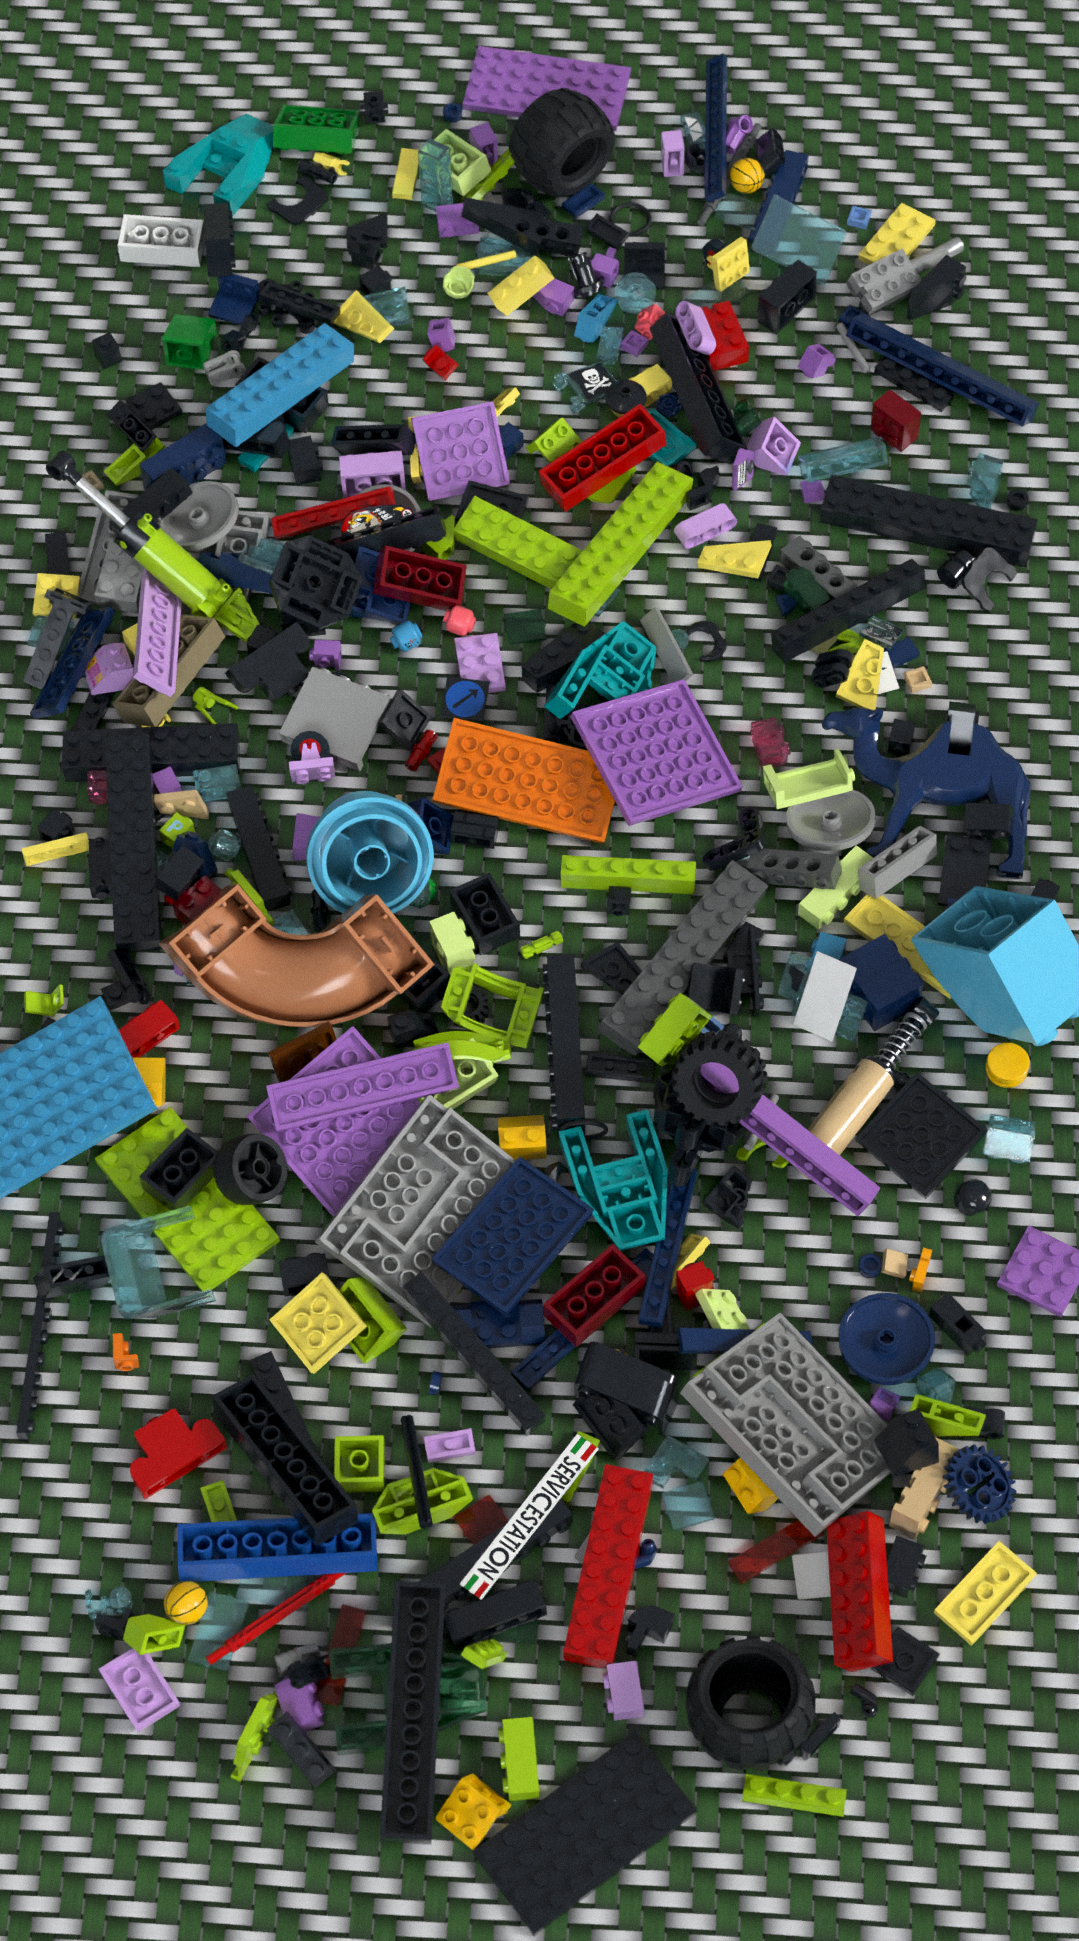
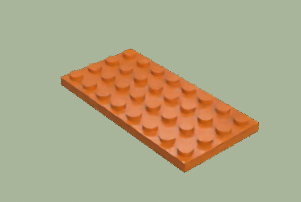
M454 718L432 802L482 815L499 817L502 820L604 845L615 800L589 751Z

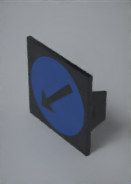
M447 676L440 717L483 722L490 682Z

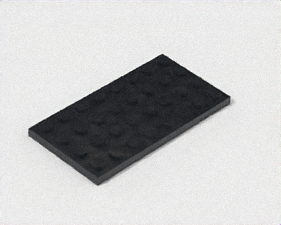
M634 1731L475 1849L473 1855L532 1935L536 1936L697 1814V1809L637 1732Z

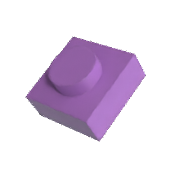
M631 330L620 343V349L638 357L649 344V339Z
M821 479L800 482L804 503L824 500L825 493Z

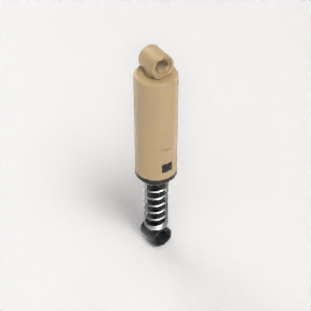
M924 996L919 997L910 1006L907 1014L903 1017V1022L898 1024V1029H894L893 1035L888 1037V1042H884L883 1048L878 1050V1055L874 1057L864 1056L807 1129L837 1154L840 1155L895 1084L896 1076L891 1070L896 1069L895 1063L901 1062L900 1057L906 1056L905 1050L911 1049L910 1044L917 1042L915 1037L921 1036V1031H925L939 1015L940 1012Z

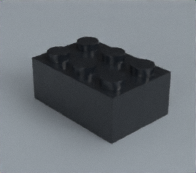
M799 259L792 265L790 264L780 277H776L767 289H763L760 292L757 310L758 323L777 335L815 298L817 271Z
M490 872L449 890L450 904L458 918L463 920L466 932L472 938L479 955L520 938V924Z
M186 1128L139 1176L142 1189L171 1211L185 1208L214 1177L213 1167L217 1150Z

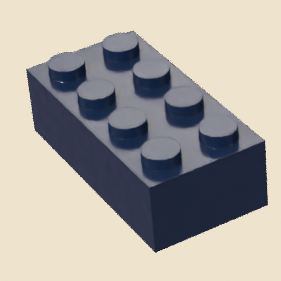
M205 423L139 464L144 490L170 468L185 478L189 485L204 479L211 472L220 469L226 464L223 438Z

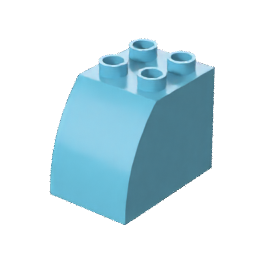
M975 886L911 938L921 958L940 985L951 995L950 997L961 1010L986 1033L1003 1036L1009 1040L1016 1039L1033 1043L1034 1046H1042L1056 1038L1058 1035L1056 1028L1064 1021L1079 1017V945L1056 901L1053 899Z

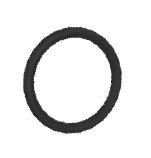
M628 202L615 207L609 217V221L614 223L615 213L621 208L628 206L637 207L647 215V223L644 228L636 232H628L629 236L640 235L650 227L651 214L641 204Z
M574 1120L563 1124L559 1131H563L568 1127L576 1125H593L603 1128V1131L600 1133L585 1135V1140L598 1139L608 1133L607 1125L595 1120Z

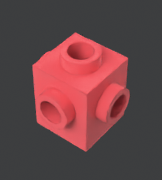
M656 304L642 309L637 316L635 329L642 336L651 340L653 336L649 328L665 312Z

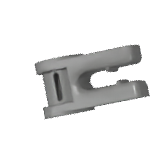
M228 351L203 363L204 371L211 385L232 378H238L246 372L245 365L240 361L241 356L238 351Z

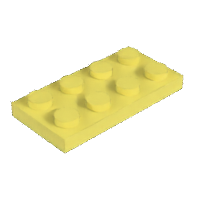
M901 203L859 253L858 260L870 265L900 249H903L907 257H909L935 226L936 220Z
M998 1541L937 1606L934 1614L972 1646L1029 1585L1037 1573Z

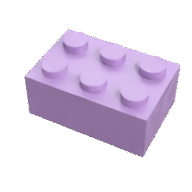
M402 451L339 456L343 498L355 496L366 488L382 484L394 485L406 491Z

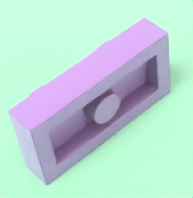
M471 1428L424 1437L428 1463L476 1454Z

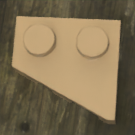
M197 790L154 794V803L160 813L174 815L177 812L181 816L209 819V810Z

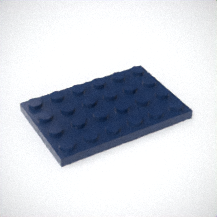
M519 1157L432 1257L431 1261L496 1310L507 1316L592 1216L594 1209Z

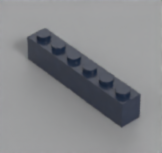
M785 150L786 162L778 168L777 172L774 171L771 181L773 184L768 186L766 192L767 199L762 201L760 207L761 215H757L754 227L756 228L754 231L751 230L748 242L751 243L752 252L774 257L808 169L809 155Z

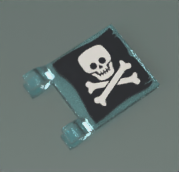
M599 361L568 374L558 373L554 375V379L557 382H554L553 386L557 391L562 390L567 385L571 387L576 396L571 398L570 401L573 405H570L569 408L573 413H578L586 405L604 399L607 388L616 380L603 362Z

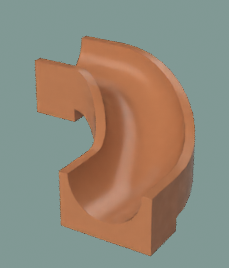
M238 884L227 885L203 912L179 931L159 943L189 981L214 1003L244 1018L279 1026L315 1027L328 1021L332 1025L363 1016L384 1005L397 994H402L435 965L377 894L364 895L325 929L313 934L295 935L280 931L265 921L267 918Z

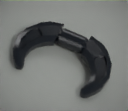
M695 622L685 632L686 636L696 631L711 634L715 641L714 648L708 655L699 657L700 661L703 662L715 661L726 651V639L722 638L718 631L720 628L713 622Z

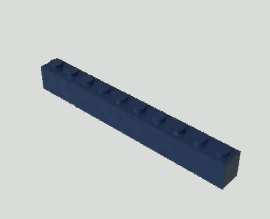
M864 313L852 318L846 334L847 337L1022 427L1032 422L1039 406L1037 401Z

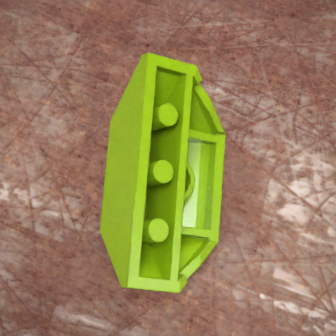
M435 1468L423 1471L433 1524L453 1517L473 1500L463 1476H456ZM410 1476L387 1484L376 1505L373 1507L372 1513L381 1534L405 1535L422 1529L418 1521Z

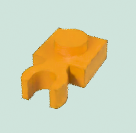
M923 1247L918 1267L912 1268L909 1281L913 1282L912 1291L918 1293L922 1291L931 1259V1249Z

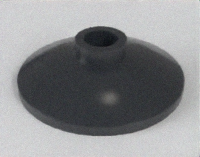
M619 380L607 388L605 401L612 411L625 414L639 404L645 405L646 391L635 381Z

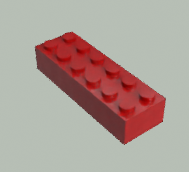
M639 404L539 470L541 485L562 510L567 512L666 446L665 431L647 410Z
M869 1511L838 1518L827 1526L834 1665L849 1672H854L893 1662L884 1518Z

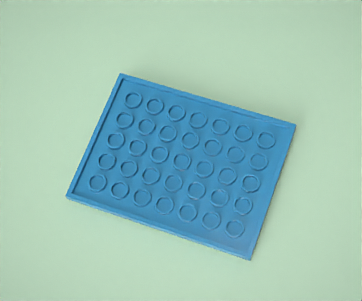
M101 996L0 1053V1199L158 1109Z

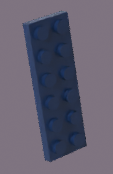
M110 606L82 614L29 713L35 719L61 714L66 710L67 702L75 693L77 683L84 676L86 666L93 659L96 647L102 642L105 630L112 623L111 619L115 611Z

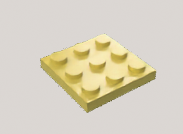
M323 1272L270 1319L275 1328L313 1374L367 1327Z

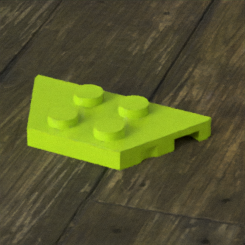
M276 1691L273 1694L269 1693L266 1696L260 1697L237 1742L233 1763L237 1766L231 1774V1778L238 1782H241L253 1756H257L263 1746L262 1739L266 1732L269 1733L267 1728L275 1722L273 1717L280 1705Z

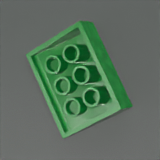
M283 104L273 124V147L280 150L298 149L301 152H308L310 150H316L319 153L337 152L340 155L352 153L359 125L360 110Z

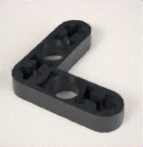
M747 807L740 813L742 837L714 848L703 856L702 860L708 870L720 869L727 866L732 860L736 862L764 848L766 842L763 821L757 807Z

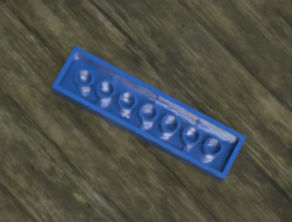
M373 1513L358 1514L357 1524L318 1546L313 1543L295 1518L178 1524V1573L180 1582L378 1571L376 1522Z

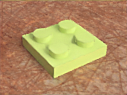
M700 1289L695 1293L713 1329L750 1330L746 1323V1317L740 1311L736 1298L730 1290Z

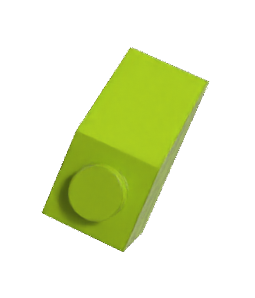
M150 1614L130 1617L127 1621L123 1640L139 1655L180 1647L185 1625Z

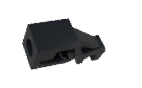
M254 312L250 316L246 315L241 325L242 328L239 331L232 330L223 335L220 349L225 352L232 350L242 351L248 336L252 331H255L260 315Z

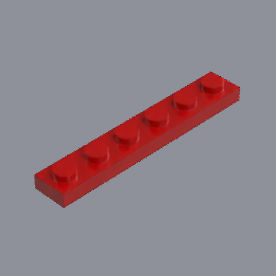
M391 486L272 517L274 537L278 540L342 523L348 514L363 508L395 505L393 489Z

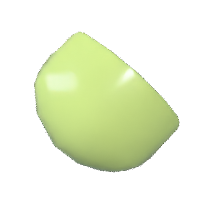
M464 266L452 267L443 279L444 291L455 299L467 297L474 287V275L470 269Z

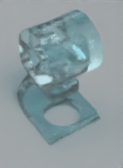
M116 1587L111 1591L110 1597L107 1599L106 1597H101L100 1607L96 1610L93 1609L92 1605L93 1595L91 1589L85 1591L87 1612L89 1618L95 1621L98 1613L107 1615V1609L112 1610L114 1614L118 1615L124 1614L126 1608L131 1609L133 1606L131 1593L125 1587Z

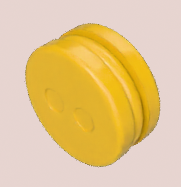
M1001 1043L994 1046L988 1054L985 1067L986 1074L995 1085L1003 1088H1013L1020 1085L1026 1079L1030 1060L1027 1052L1021 1046L1014 1043Z

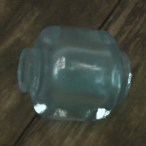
M220 829L217 834L212 833L208 842V846L211 847V854L225 861H230L232 858L236 859L242 844L237 834L224 829Z

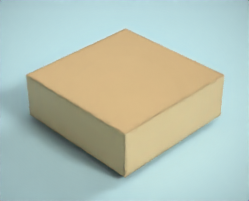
M924 666L904 672L903 677L911 693L932 687V682Z
M891 1249L884 1250L881 1273L902 1279L906 1277L908 1254Z

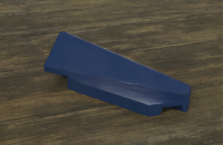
M230 551L221 552L220 557L210 552L200 553L198 562L218 580L222 578L229 585L272 594L269 584L271 574L241 563L248 562L250 559Z

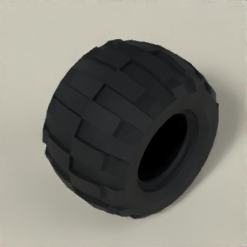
M569 88L554 89L538 97L521 114L510 136L509 151L519 173L533 187L554 197H565L582 190L601 173L612 154L615 133L606 114L591 98Z
M747 1635V1639L736 1641L733 1637L721 1642L718 1649L709 1650L700 1659L696 1671H693L686 1689V1711L694 1738L701 1742L704 1751L718 1762L722 1760L726 1762L729 1768L740 1771L743 1768H755V1772L768 1770L769 1766L775 1763L783 1764L793 1757L795 1748L799 1749L805 1743L811 1732L812 1722L815 1719L816 1696L813 1682L807 1675V1669L796 1655L788 1653L786 1646L772 1639L770 1642L763 1641L760 1636ZM747 1689H757L769 1694L776 1701L780 1710V1717L776 1721L757 1729L735 1727L724 1721L722 1715L724 1706L730 1697L737 1692Z

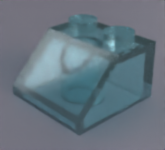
M979 453L977 461H972L968 485L971 486L970 496L977 506L991 509L1000 486L1004 460Z
M990 1113L983 1154H988V1157L993 1159L1009 1158L1015 1163L1030 1162L1036 1122Z

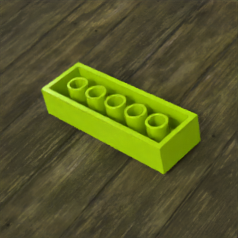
M474 496L453 529L456 541L550 589L553 588L582 553V550L476 496Z

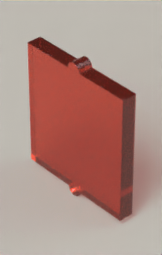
M490 1494L454 1517V1520L463 1531V1536L467 1537L472 1545H475L509 1522L503 1514V1508L497 1506Z

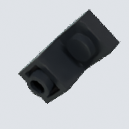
M718 466L706 468L698 473L699 488H693L687 492L686 505L690 511L709 504L719 482Z

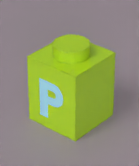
M176 812L159 830L161 841L173 849L177 835L187 831L195 832L194 823L189 817H183Z

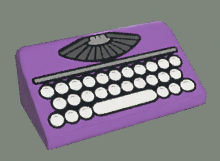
M738 449L733 463V490H737L753 477V451Z

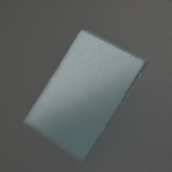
M774 194L751 248L785 267H788L790 264L792 265L799 259L817 271L816 283L825 286L847 233L845 230Z

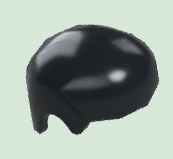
M699 143L690 144L686 150L685 163L690 170L697 173H705V149H700Z
M978 1179L963 1182L954 1195L955 1206L960 1212L968 1216L984 1212L992 1201L991 1190L986 1183Z

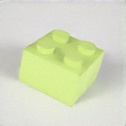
M451 912L429 921L431 944L442 967L450 976L453 968L459 966L464 968L473 965V960H475L473 949H475L472 938L470 936L467 937L464 932L466 928L461 918L458 919L455 912Z

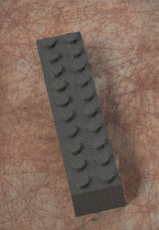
M732 860L602 1020L598 1031L627 1053L636 1057L641 1051L638 1048L641 1037L646 1032H650L654 1027L655 1019L661 1013L664 1014L668 1009L669 1001L675 995L678 996L679 993L686 995L691 965L693 963L710 964L764 897L768 885Z

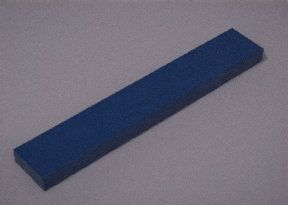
M679 1328L677 1336L680 1353L724 1354L755 1330ZM798 1331L813 1346L811 1332Z

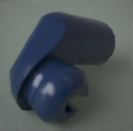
M645 1539L642 1542L635 1570L649 1566L653 1562L657 1546L652 1539Z

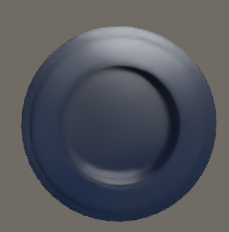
M456 103L445 105L443 108V118L450 123L458 122L462 118V107Z
M865 1254L859 1260L858 1270L865 1278H875L881 1273L882 1261L875 1254Z
M433 1371L428 1391L429 1395H438L442 1377L441 1372Z

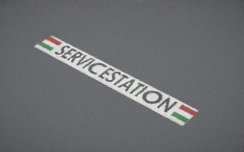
M577 1434L460 1585L482 1600L599 1448Z

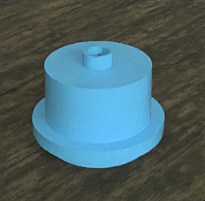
M373 791L351 792L333 801L315 823L308 838L306 848L307 869L315 890L327 904L342 913L347 911L364 895L377 894L392 913L403 909L414 901L426 886L431 875L434 859L430 834L425 823L415 810L394 797Z

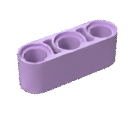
M681 301L677 305L675 313L689 347L705 355H710L715 350L716 341L701 307L687 301Z
M722 503L680 522L674 528V533L686 549H690L731 530L737 524V519L728 506Z

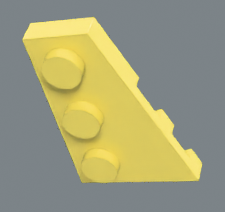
M771 540L704 546L697 562L698 568L758 579L772 546Z

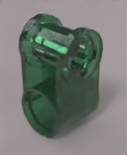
M742 399L733 408L734 425L743 436L749 434L762 423L760 413L749 405L747 399Z

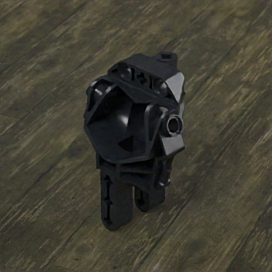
M729 1023L723 1027L722 1031H727V1035L736 1033L740 1035L739 1039L742 1040V1030L738 1025ZM684 1049L676 1057L674 1064L667 1062L661 1068L656 1077L653 1098L655 1099L653 1120L658 1122L657 1130L673 1138L677 1147L671 1158L667 1180L670 1184L678 1187L688 1183L703 1151L707 1153L722 1150L728 1151L731 1146H736L738 1140L748 1132V1129L739 1122L735 1124L729 1122L727 1126H719L718 1122H715L714 1125L706 1124V1120L701 1119L699 1121L694 1118L695 1114L691 1111L687 1113L683 1109L684 1103H679L676 1098L678 1091L673 1090L672 1083L675 1079L672 1078V1073L676 1067L675 1063ZM764 1092L763 1095L768 1098V1093Z

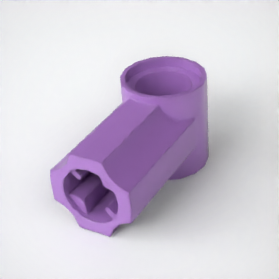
M748 115L735 117L728 121L726 153L730 155L735 154L746 133L751 132L753 129V121Z

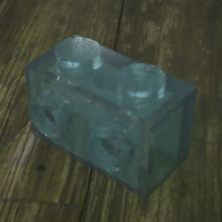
M236 764L193 771L195 788L204 802L227 799L226 792L240 789Z

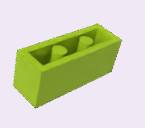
M533 1717L503 1719V1728H498L499 1744L504 1743L505 1753H500L501 1769L507 1768V1777L502 1778L503 1792L509 1793V1801L539 1799Z

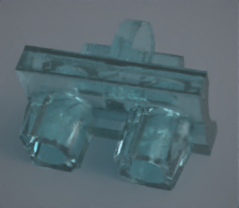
M603 326L597 359H603L604 364H615L616 360H618L624 334L623 328L614 329Z

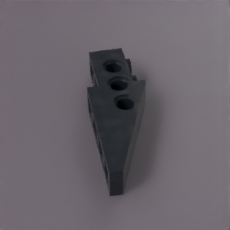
M467 197L464 199L461 217L532 255L537 256L538 251H545L570 257L579 252L583 226L543 219L544 212Z

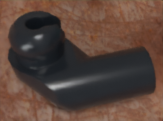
M855 1683L850 1694L861 1700L862 1714L865 1717H875L878 1712L876 1695L860 1684Z

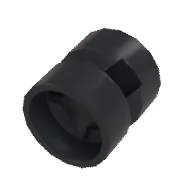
M959 549L950 557V560L945 561L937 569L939 579L948 588H958L962 584V578L970 568L971 562L975 559L967 551Z

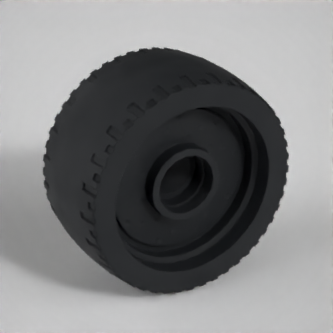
M245 1134L228 1140L217 1151L213 1167L214 1178L218 1189L229 1201L240 1205H254L273 1199L282 1191L287 1179V1161L283 1150L272 1138L263 1134Z

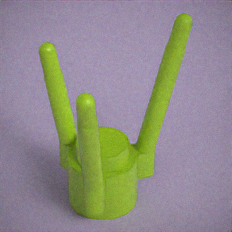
M199 687L193 695V701L197 703L195 708L205 716L210 724H216V722L207 713L205 708H211L215 701L235 710L238 709L237 705L216 696L204 687Z

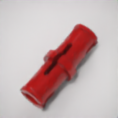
M427 729L418 744L414 745L411 756L404 764L405 767H408V770L416 772L424 758L428 757L431 746L438 738L434 731Z

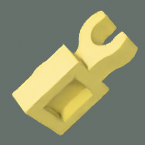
M315 153L313 161L319 162V164L323 165V168L330 169V167H334L338 175H347L346 172L342 171L341 166L343 164L350 165L349 161L340 160L325 153Z

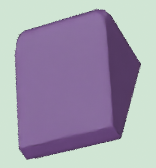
M878 1387L869 1406L882 1420L889 1422L900 1396Z

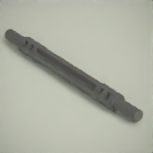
M755 123L751 132L744 137L726 168V191L731 184L729 177L731 167L738 160L746 158L755 144V138L762 128L758 123ZM723 197L705 203L704 211L697 221L700 226L705 225L709 216L715 212Z

